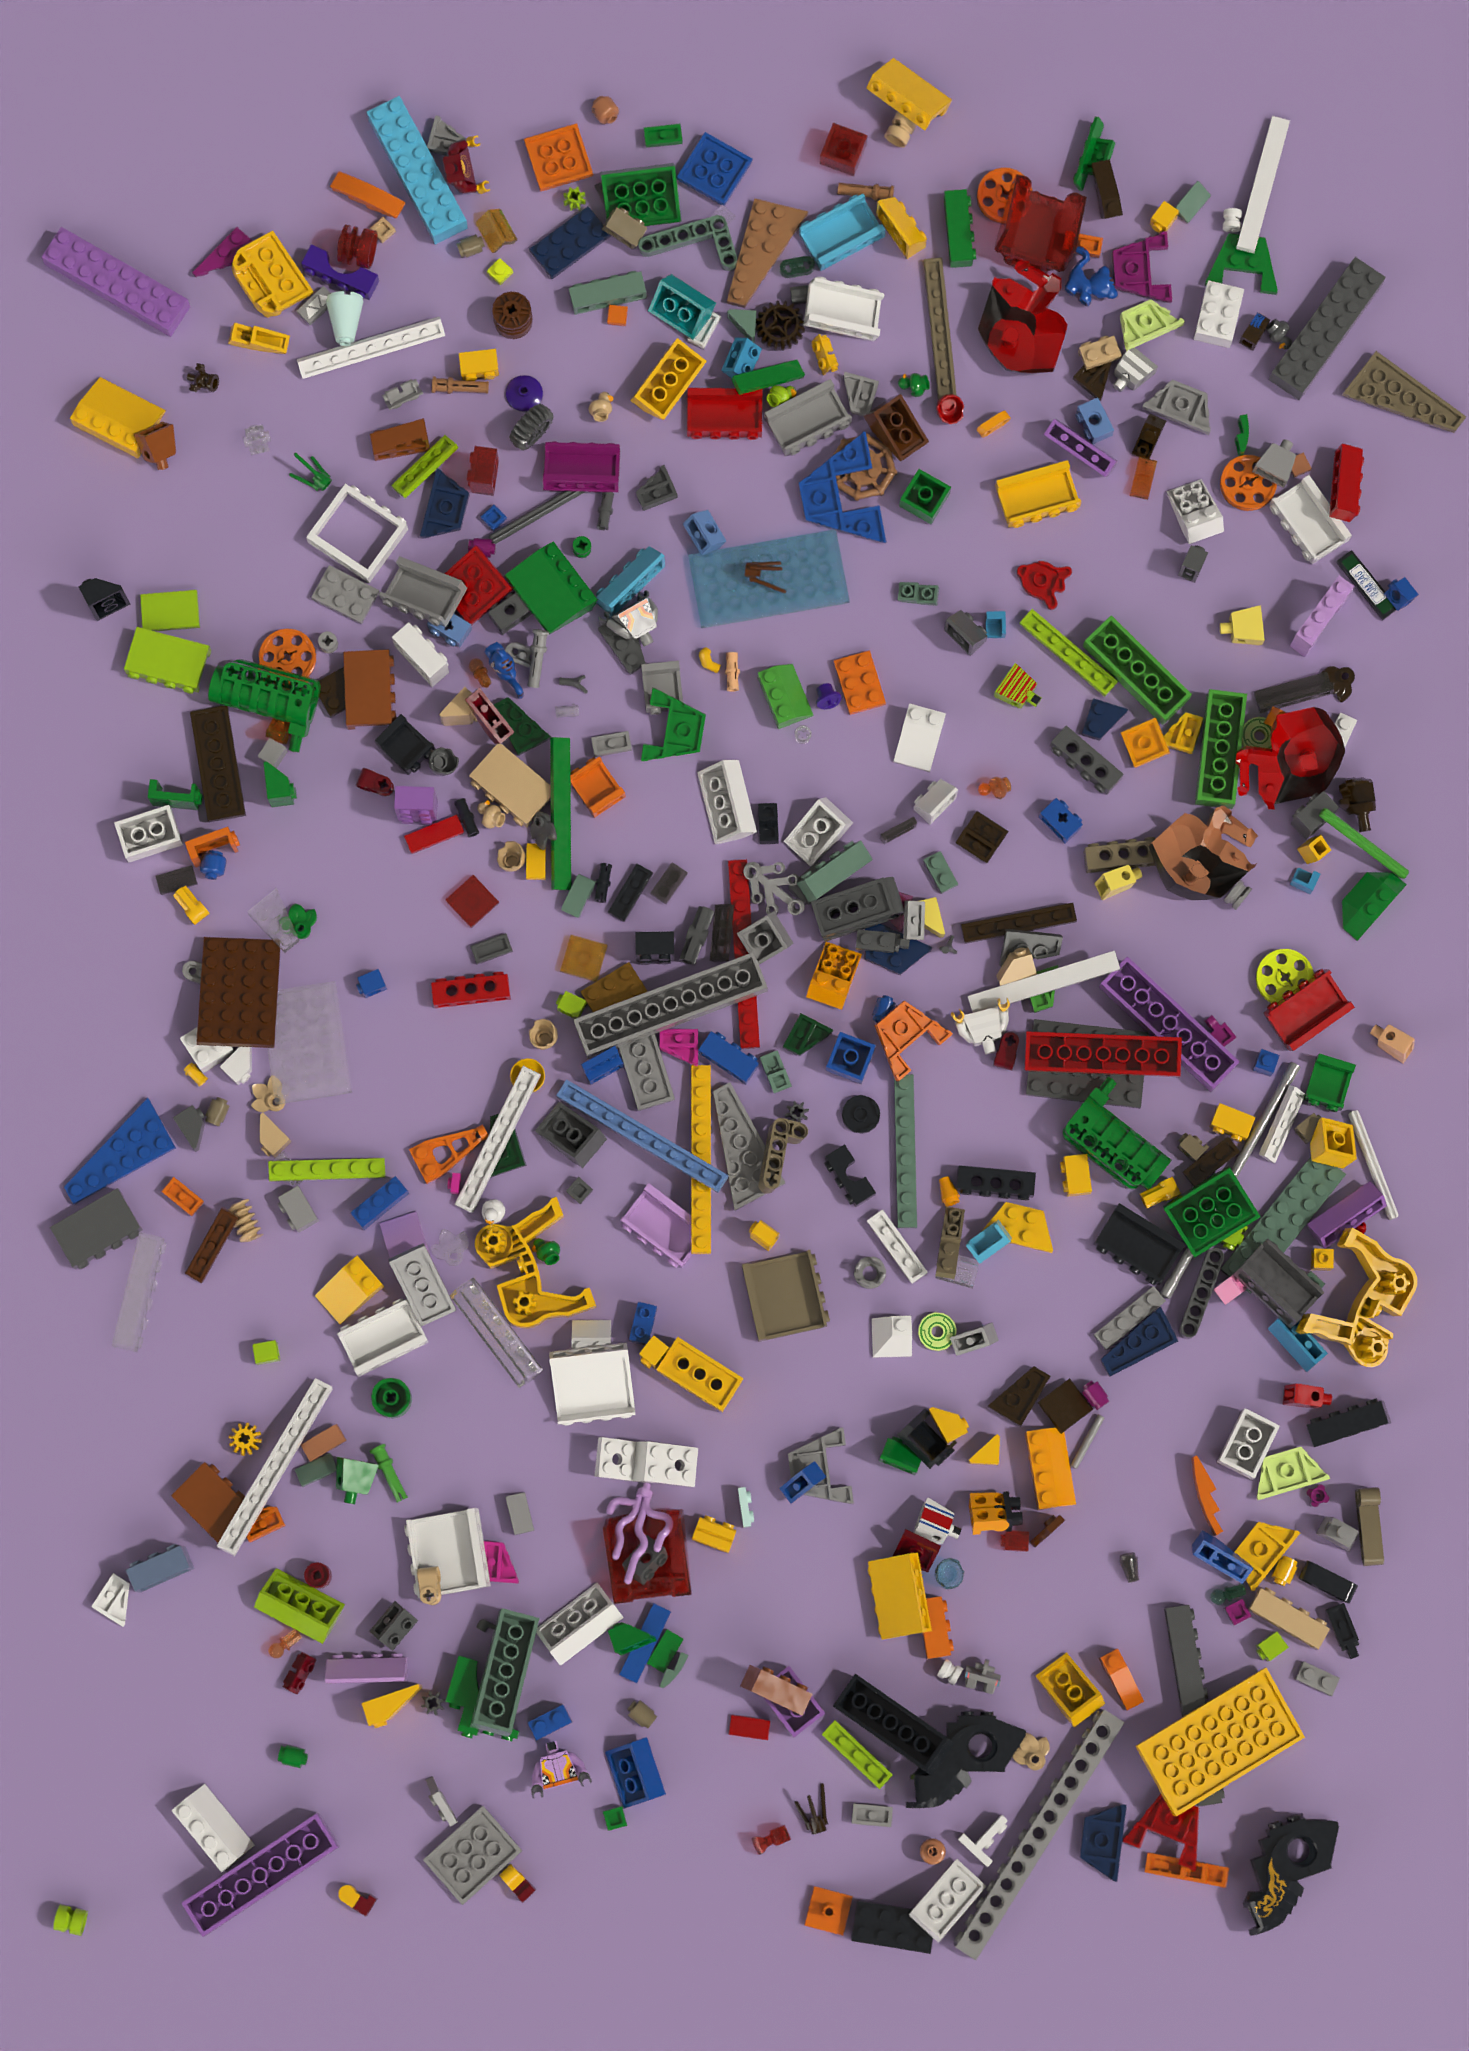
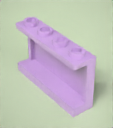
M648 1183L639 1198L625 1216L620 1219L621 1223H623L621 1227L629 1233L635 1232L638 1235L637 1239L645 1245L647 1242L652 1245V1250L659 1256L665 1255L669 1258L667 1262L673 1267L677 1268L679 1266L683 1268L693 1255L691 1254V1215Z

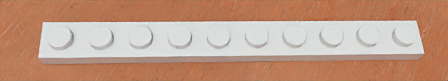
M316 1378L314 1379L217 1544L219 1549L233 1556L237 1554L333 1390L332 1386Z

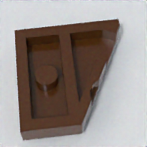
M1061 1515L1057 1517L1051 1516L1044 1523L1046 1527L1030 1541L1035 1548L1046 1539L1065 1519Z

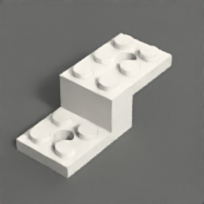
M598 1437L595 1477L695 1487L698 1448L649 1441L635 1442ZM614 1454L619 1458L617 1464H614L612 1461ZM677 1460L681 1463V1468L678 1471L675 1469V1462Z

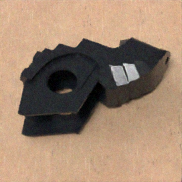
M961 1712V1716H957V1723H946V1737L954 1742V1745L934 1774L930 1776L921 1768H918L910 1775V1780H914L916 1802H906V1808H931L940 1806L947 1800L951 1801L956 1794L959 1795L963 1787L967 1789L972 1782L968 1772H1005L1006 1766L1025 1738L1026 1730L996 1719L994 1712H981V1716H974V1712ZM977 1734L986 1735L992 1742L991 1752L983 1758L975 1757L969 1751V1741Z

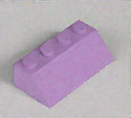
M371 1654V1658H363V1655H351V1659H343V1655H332V1659H327L325 1683L408 1682L407 1657H403V1654H391V1658H383V1654Z

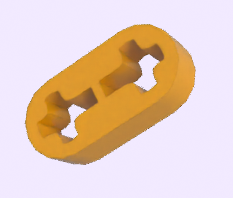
M1006 410L1001 411L981 424L976 430L984 438L1008 423L1011 417Z

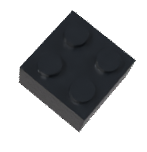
M674 931L635 932L636 962H640L642 965H649L656 961H659V964H671V961H675Z

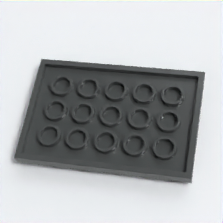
M1034 1019L1032 1031L1148 1036L1149 1034L1142 1031ZM1028 1071L1026 1096L1084 1102L1095 1088L1099 1089L1106 1078L1110 1077L1117 1084L1109 1093V1099L1105 1105L1140 1109L1144 1076Z

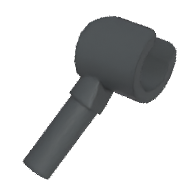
M481 1619L476 1627L486 1632L488 1627L494 1629L495 1625Z

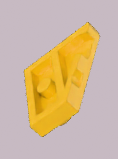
M1185 712L1179 718V721L1173 724L1164 735L1168 748L1193 754L1204 717Z

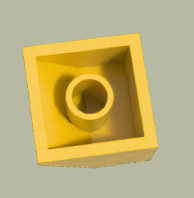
M1321 1117L1310 1142L1311 1160L1342 1169L1354 1162L1357 1156L1353 1125Z

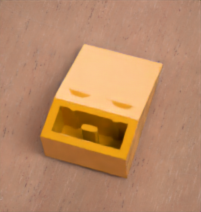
M826 942L806 997L842 1010L862 954Z

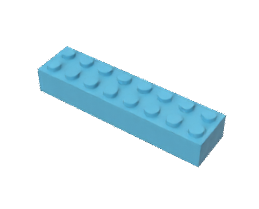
M395 97L367 111L368 121L434 244L436 245L468 229L465 216L401 97Z

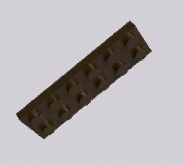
M228 706L191 711L190 716L208 822L246 816Z

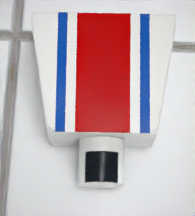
M927 1498L921 1507L913 1533L937 1544H943L947 1536L958 1539L962 1528L952 1525L953 1512Z

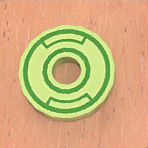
M1255 717L1249 719L1244 724L1243 747L1247 745L1272 749V728L1264 723L1265 717ZM1257 731L1262 732L1264 739L1257 740L1254 737V733Z
M938 1312L924 1317L918 1328L920 1342L924 1347L932 1351H942L952 1345L950 1337L955 1336L957 1333L955 1322L950 1316ZM936 1326L943 1330V1334L940 1337H935L932 1334V1329Z

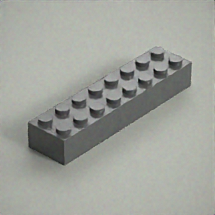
M1354 257L1274 368L1269 381L1300 400L1381 288L1386 277L1357 257Z

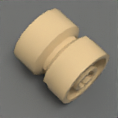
M897 112L892 120V125L889 126L885 133V138L891 144L904 148L910 139L909 134H913L917 125Z

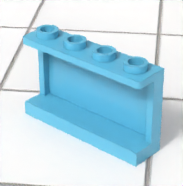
M864 194L852 196L848 202L837 204L833 207V210L828 213L823 212L819 214L815 220L811 222L806 221L799 228V236L820 271L884 238L886 233L883 224L880 225L866 203Z

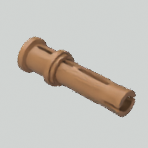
M839 182L838 195L854 196L864 194L865 197H870L877 201L878 199L892 198L894 196V185H891V187L879 186V184L866 186Z
M433 376L432 393L440 391L451 394L453 391L488 394L489 382L453 380L452 377L442 379Z

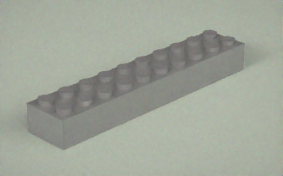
M753 952L574 1019V1024L587 1059L614 1046L616 1048L765 993L768 987Z

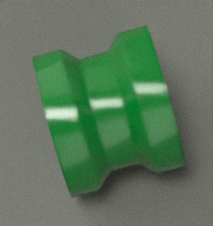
M579 536L573 541L574 555L578 558L589 556L591 553V541L587 537Z

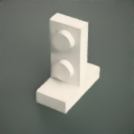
M1000 1815L975 1844L964 1833L958 1837V1840L988 1867L993 1861L982 1849L985 1848L987 1850L994 1842L992 1838L996 1833L1000 1835L1007 1828L1005 1823L1008 1820L1003 1815Z

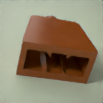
M160 422L134 434L144 460L156 463L158 470L167 469L169 467L167 458L176 453L173 424Z

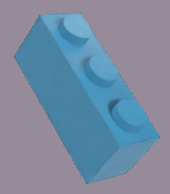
M1278 1318L1267 1329L1300 1366L1308 1372L1328 1353L1310 1333L1299 1334L1296 1332L1300 1321L1292 1328H1289Z

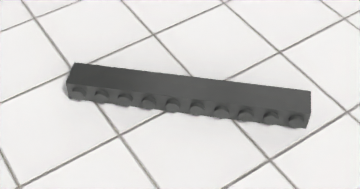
M1189 1605L1164 1609L1182 1717L1205 1704V1699H1208L1207 1688L1203 1687L1202 1679H1205L1203 1667L1200 1668L1199 1660L1202 1659L1200 1648L1196 1647L1195 1641L1198 1640V1632L1196 1628H1193L1192 1620H1195L1193 1608L1190 1609ZM1220 1789L1196 1805L1200 1807L1222 1803V1799L1225 1798L1224 1789Z

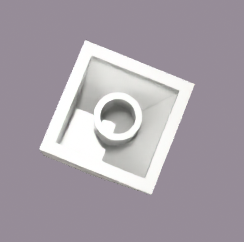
M911 1316L872 1318L873 1358L912 1357Z

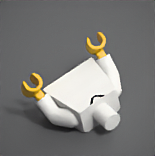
M1006 997L1007 1002L1005 1004H1000L1001 1001L998 998L997 1007L964 1015L961 1009H958L960 1014L956 1017L951 1012L959 1035L968 1043H973L974 1046L983 1045L985 1054L996 1052L994 1042L1000 1040L1001 1036L1005 1034L1009 1022L1008 1008L1010 1003L1008 998Z

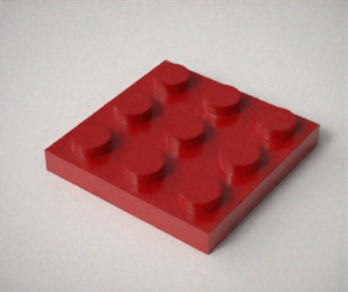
M477 545L444 573L461 580L467 587L456 609L471 626L513 589Z

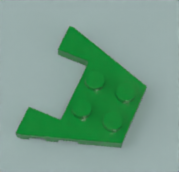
M1229 233L1206 279L1205 286L1208 280L1222 284L1224 270L1261 274L1260 293L1277 295L1278 289L1266 238L1258 237L1255 252L1250 253L1236 249L1240 234Z
M652 687L650 705L669 708L663 746L643 743L641 761L700 752L706 714Z

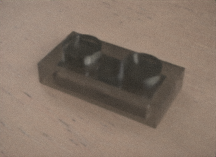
M672 862L651 891V895L667 905L688 875V872Z

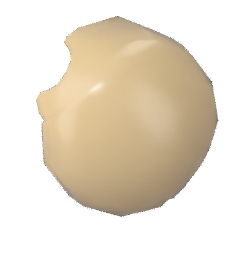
M515 841L505 842L504 847L499 849L497 854V862L500 868L506 872L519 870L524 865L526 858L522 846Z
M539 1019L534 1021V1026L529 1030V1039L535 1048L545 1050L551 1048L556 1043L558 1031L551 1021Z

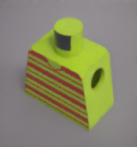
M1016 663L994 693L995 698L1022 709L1026 702L1036 707L1042 699L1034 693L1037 687L1036 681Z

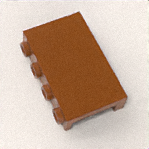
M389 649L343 652L347 729L354 730L358 726L390 725L396 719V710L392 709V703H396L395 692H392V685H395L394 673L391 674V667H394V655H390Z
M204 1462L171 1496L219 1543L245 1496L239 1490L235 1492L231 1488L233 1484L226 1477L222 1479L218 1475L220 1470L215 1465L211 1464L209 1466Z

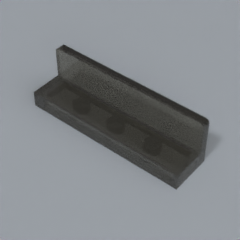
M1324 672L1254 692L1261 714L1270 711L1273 706L1283 708L1333 694L1334 687L1333 683H1330L1328 673Z

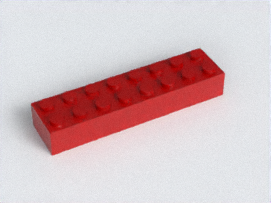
M1026 1031L1025 1071L1180 1077L1182 1037Z

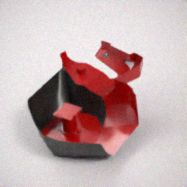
M1020 259L1014 269L1035 283L1038 289L1032 292L1010 278L1001 279L994 277L978 331L989 351L1006 371L1016 373L1053 372L1068 324L1063 316L1058 312L1048 309V307L1062 289V278L1054 273L1048 275L1031 266L1029 261Z
M1311 707L1277 715L1271 729L1272 749L1246 745L1237 751L1236 764L1240 768L1238 794L1244 796L1249 791V765L1251 763L1258 766L1259 794L1268 806V809L1275 810V804L1312 797L1315 793L1321 794L1325 791L1337 773L1345 754L1342 736L1327 712L1321 708Z

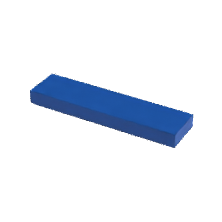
M653 1603L641 1630L656 1637L658 1641L671 1611ZM657 1641L631 1651L619 1675L637 1683Z

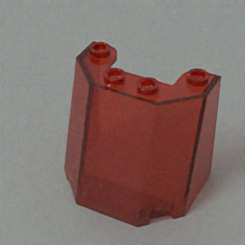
M1017 174L1010 187L994 249L997 253L1002 254L1004 257L1003 261L1007 265L1015 267L1017 262L1022 259L1029 261L1031 266L1046 274L1051 270L1063 272L1076 252L1087 197L1074 192L1068 194L1065 200L1062 201L1056 197L1040 194L1037 191L1030 190L1032 181L1028 177Z

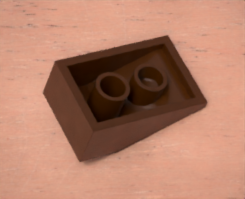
M901 394L889 398L863 416L872 432L900 462L929 443Z

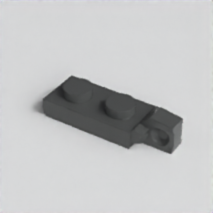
M857 930L856 950L894 953L899 952V948L909 949L910 939H902L900 934Z

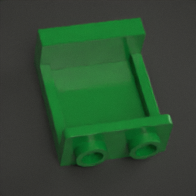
M150 779L148 799L152 806L163 807L169 805L171 808L198 810L199 805H202L203 794H200V789H198L196 784L192 783L190 794L163 792V788L158 780Z
M1319 1053L1315 1059L1304 1100L1308 1101V1104L1312 1106H1325L1326 1110L1331 1112L1341 1111L1344 1107V1100L1356 1065Z

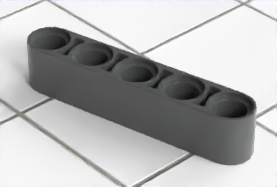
M1219 1248L1210 1249L1204 1257L1179 1326V1334L1184 1339H1191L1199 1330L1224 1260V1253ZM1210 1253L1218 1254L1219 1261H1211ZM1210 1271L1213 1275L1212 1280H1206L1203 1277V1272ZM1197 1289L1205 1290L1206 1297L1199 1298L1197 1296ZM1197 1307L1200 1311L1199 1316L1191 1315L1190 1308ZM1185 1325L1192 1326L1193 1333L1191 1335L1184 1332L1183 1328Z

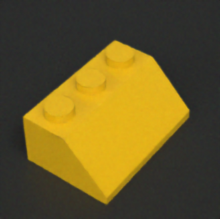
M896 197L877 202V218L907 259L926 248V235L922 230H918L916 221L911 215L908 216L906 208L901 201L898 202Z

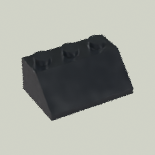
M94 578L87 579L81 583L82 585L78 586L97 621L131 605L121 585Z

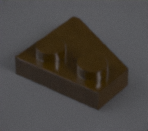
M1112 362L1088 370L1083 365L1073 376V380L1093 397H1098L1101 401Z
M344 667L319 680L321 685L319 698L330 718L346 710Z

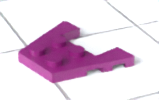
M1167 231L1161 232L1154 237L1145 238V240L1138 243H1132L1113 250L1115 289L1172 303L1171 284L1152 285L1149 251L1168 250Z

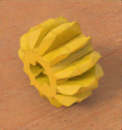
M246 1422L245 1428L239 1423L238 1431L235 1428L231 1429L236 1434L235 1436H228L229 1439L234 1440L229 1443V1446H236L234 1448L235 1453L241 1449L240 1453L242 1456L245 1455L246 1450L249 1455H252V1447L255 1450L259 1449L255 1443H262L261 1439H256V1437L261 1435V1432H255L257 1427L254 1425L250 1428V1423ZM244 1434L248 1437L250 1436L247 1444L241 1442V1438L243 1439L242 1435Z

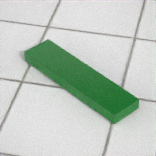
M793 360L735 375L731 380L738 394L741 395L802 379L805 373L798 360Z

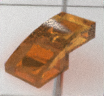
M1143 457L1138 458L1130 496L1148 500L1157 461Z

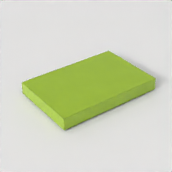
M197 590L140 594L142 628L151 631L200 628Z

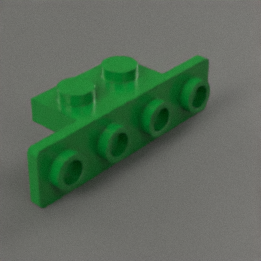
M1096 116L1090 125V133L1084 143L1083 154L1079 158L1078 170L1073 177V182L1079 191H1083L1088 175H1093L1091 163L1111 159L1116 144L1114 140L1100 139L1104 124Z

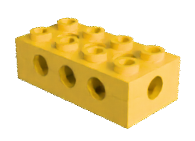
M679 1337L676 1338L656 1369L658 1373L721 1413L724 1412L743 1382L741 1376ZM687 1360L689 1362L688 1368L680 1369L678 1367L679 1361ZM702 1370L706 1376L704 1379L698 1380L694 1376L695 1372ZM713 1381H720L722 1383L721 1389H712L711 1383Z

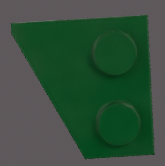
M800 1013L783 1048L801 1056L831 1035L833 1029Z

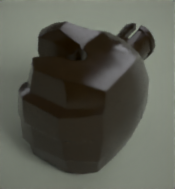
M1364 777L1347 778L1344 783L1339 785V792L1343 799L1338 801V805L1348 815L1355 814L1357 816L1359 832L1371 831L1368 814L1370 811H1376L1373 781Z

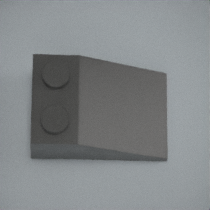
M561 1102L553 1108L535 1130L543 1139L582 1169L607 1140L599 1128Z

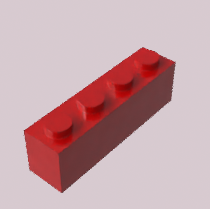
M1342 443L1334 453L1329 517L1351 522L1360 512L1359 499L1362 493L1360 483L1363 478L1361 468L1364 463L1362 448Z

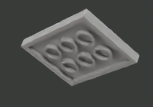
M482 1806L424 1859V1862L463 1905L520 1854L522 1849L488 1810Z

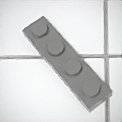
M1153 1286L1096 1332L1094 1337L1107 1350L1166 1302V1300Z

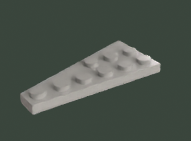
M729 1082L714 1090L713 1094L734 1211L765 1195L758 1187L765 1145ZM769 1161V1165L772 1168H776V1165ZM781 1175V1180H780V1184H779L778 1187H780V1186H782V1185L785 1184V1181H784L782 1175Z

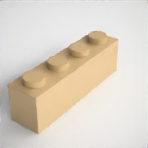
M1267 1587L1259 1589L1248 1610L1318 1650L1330 1628L1326 1627L1327 1623L1320 1618L1315 1620L1309 1617L1310 1613L1303 1608L1298 1610L1292 1607L1293 1603L1288 1599L1275 1597L1276 1593Z

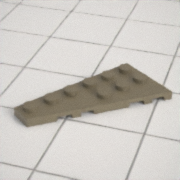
M1377 351L1342 394V396L1455 433L1466 419L1464 414Z

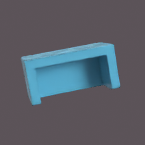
M998 1219L970 1239L966 1247L980 1264L1010 1243L1012 1237Z

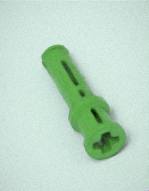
M384 1443L369 1452L373 1454L378 1464V1469L382 1470L398 1503L402 1501L399 1493L403 1499L408 1498L392 1466L393 1459L388 1456Z

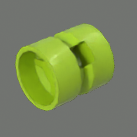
M60 1904L54 1919L53 1930L61 1932L69 1930L70 1934L82 1936L88 1911L78 1908L72 1910V1907Z

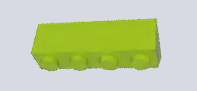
M276 1568L259 1592L254 1608L323 1644L332 1631L345 1604Z

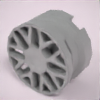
M1239 880L1224 901L1227 904H1232V908L1237 910L1252 888L1246 887L1244 882Z

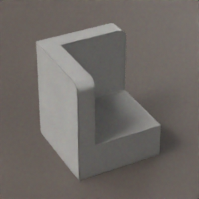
M269 738L258 754V757L277 769L288 751L285 746Z

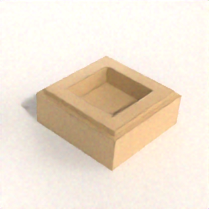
M384 217L370 227V231L382 244L396 232V229Z

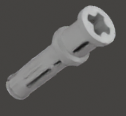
M533 629V644L530 645L532 658L527 686L539 688L543 655L547 651L546 640L550 632Z

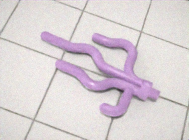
M644 1483L642 1488H638L635 1499L624 1497L612 1499L606 1510L607 1514L612 1515L617 1505L632 1507L630 1514L619 1520L615 1526L616 1544L612 1553L614 1560L619 1559L623 1548L624 1526L637 1517L635 1533L640 1540V1546L631 1556L624 1578L626 1584L632 1582L638 1560L648 1547L647 1537L642 1530L646 1515L654 1519L663 1520L666 1523L656 1538L654 1544L655 1552L661 1550L664 1539L673 1529V1520L669 1514L654 1511L650 1508L653 1492L650 1490L651 1484Z

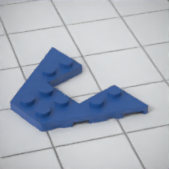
M866 431L862 432L861 435L799 482L806 521L887 543L880 505L842 512L836 476L873 469Z

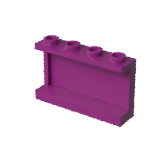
M545 442L543 490L618 492L620 445L614 443L596 444L593 442Z

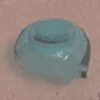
M953 1558L944 1559L936 1566L934 1576L941 1588L954 1589L963 1581L964 1570L958 1560Z

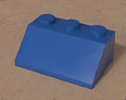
M647 1737L605 1751L624 1809L666 1795Z

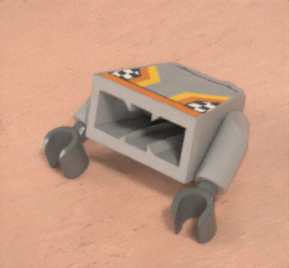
M645 590V597L638 593L637 602L613 615V619H610L608 612H604V616L607 619L599 617V623L602 626H607L624 639L631 641L639 638L643 646H647L653 642L649 631L657 627L658 608L651 598H648L649 592Z

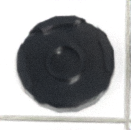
M864 1095L854 1096L843 1107V1123L854 1133H869L879 1123V1106L872 1098Z

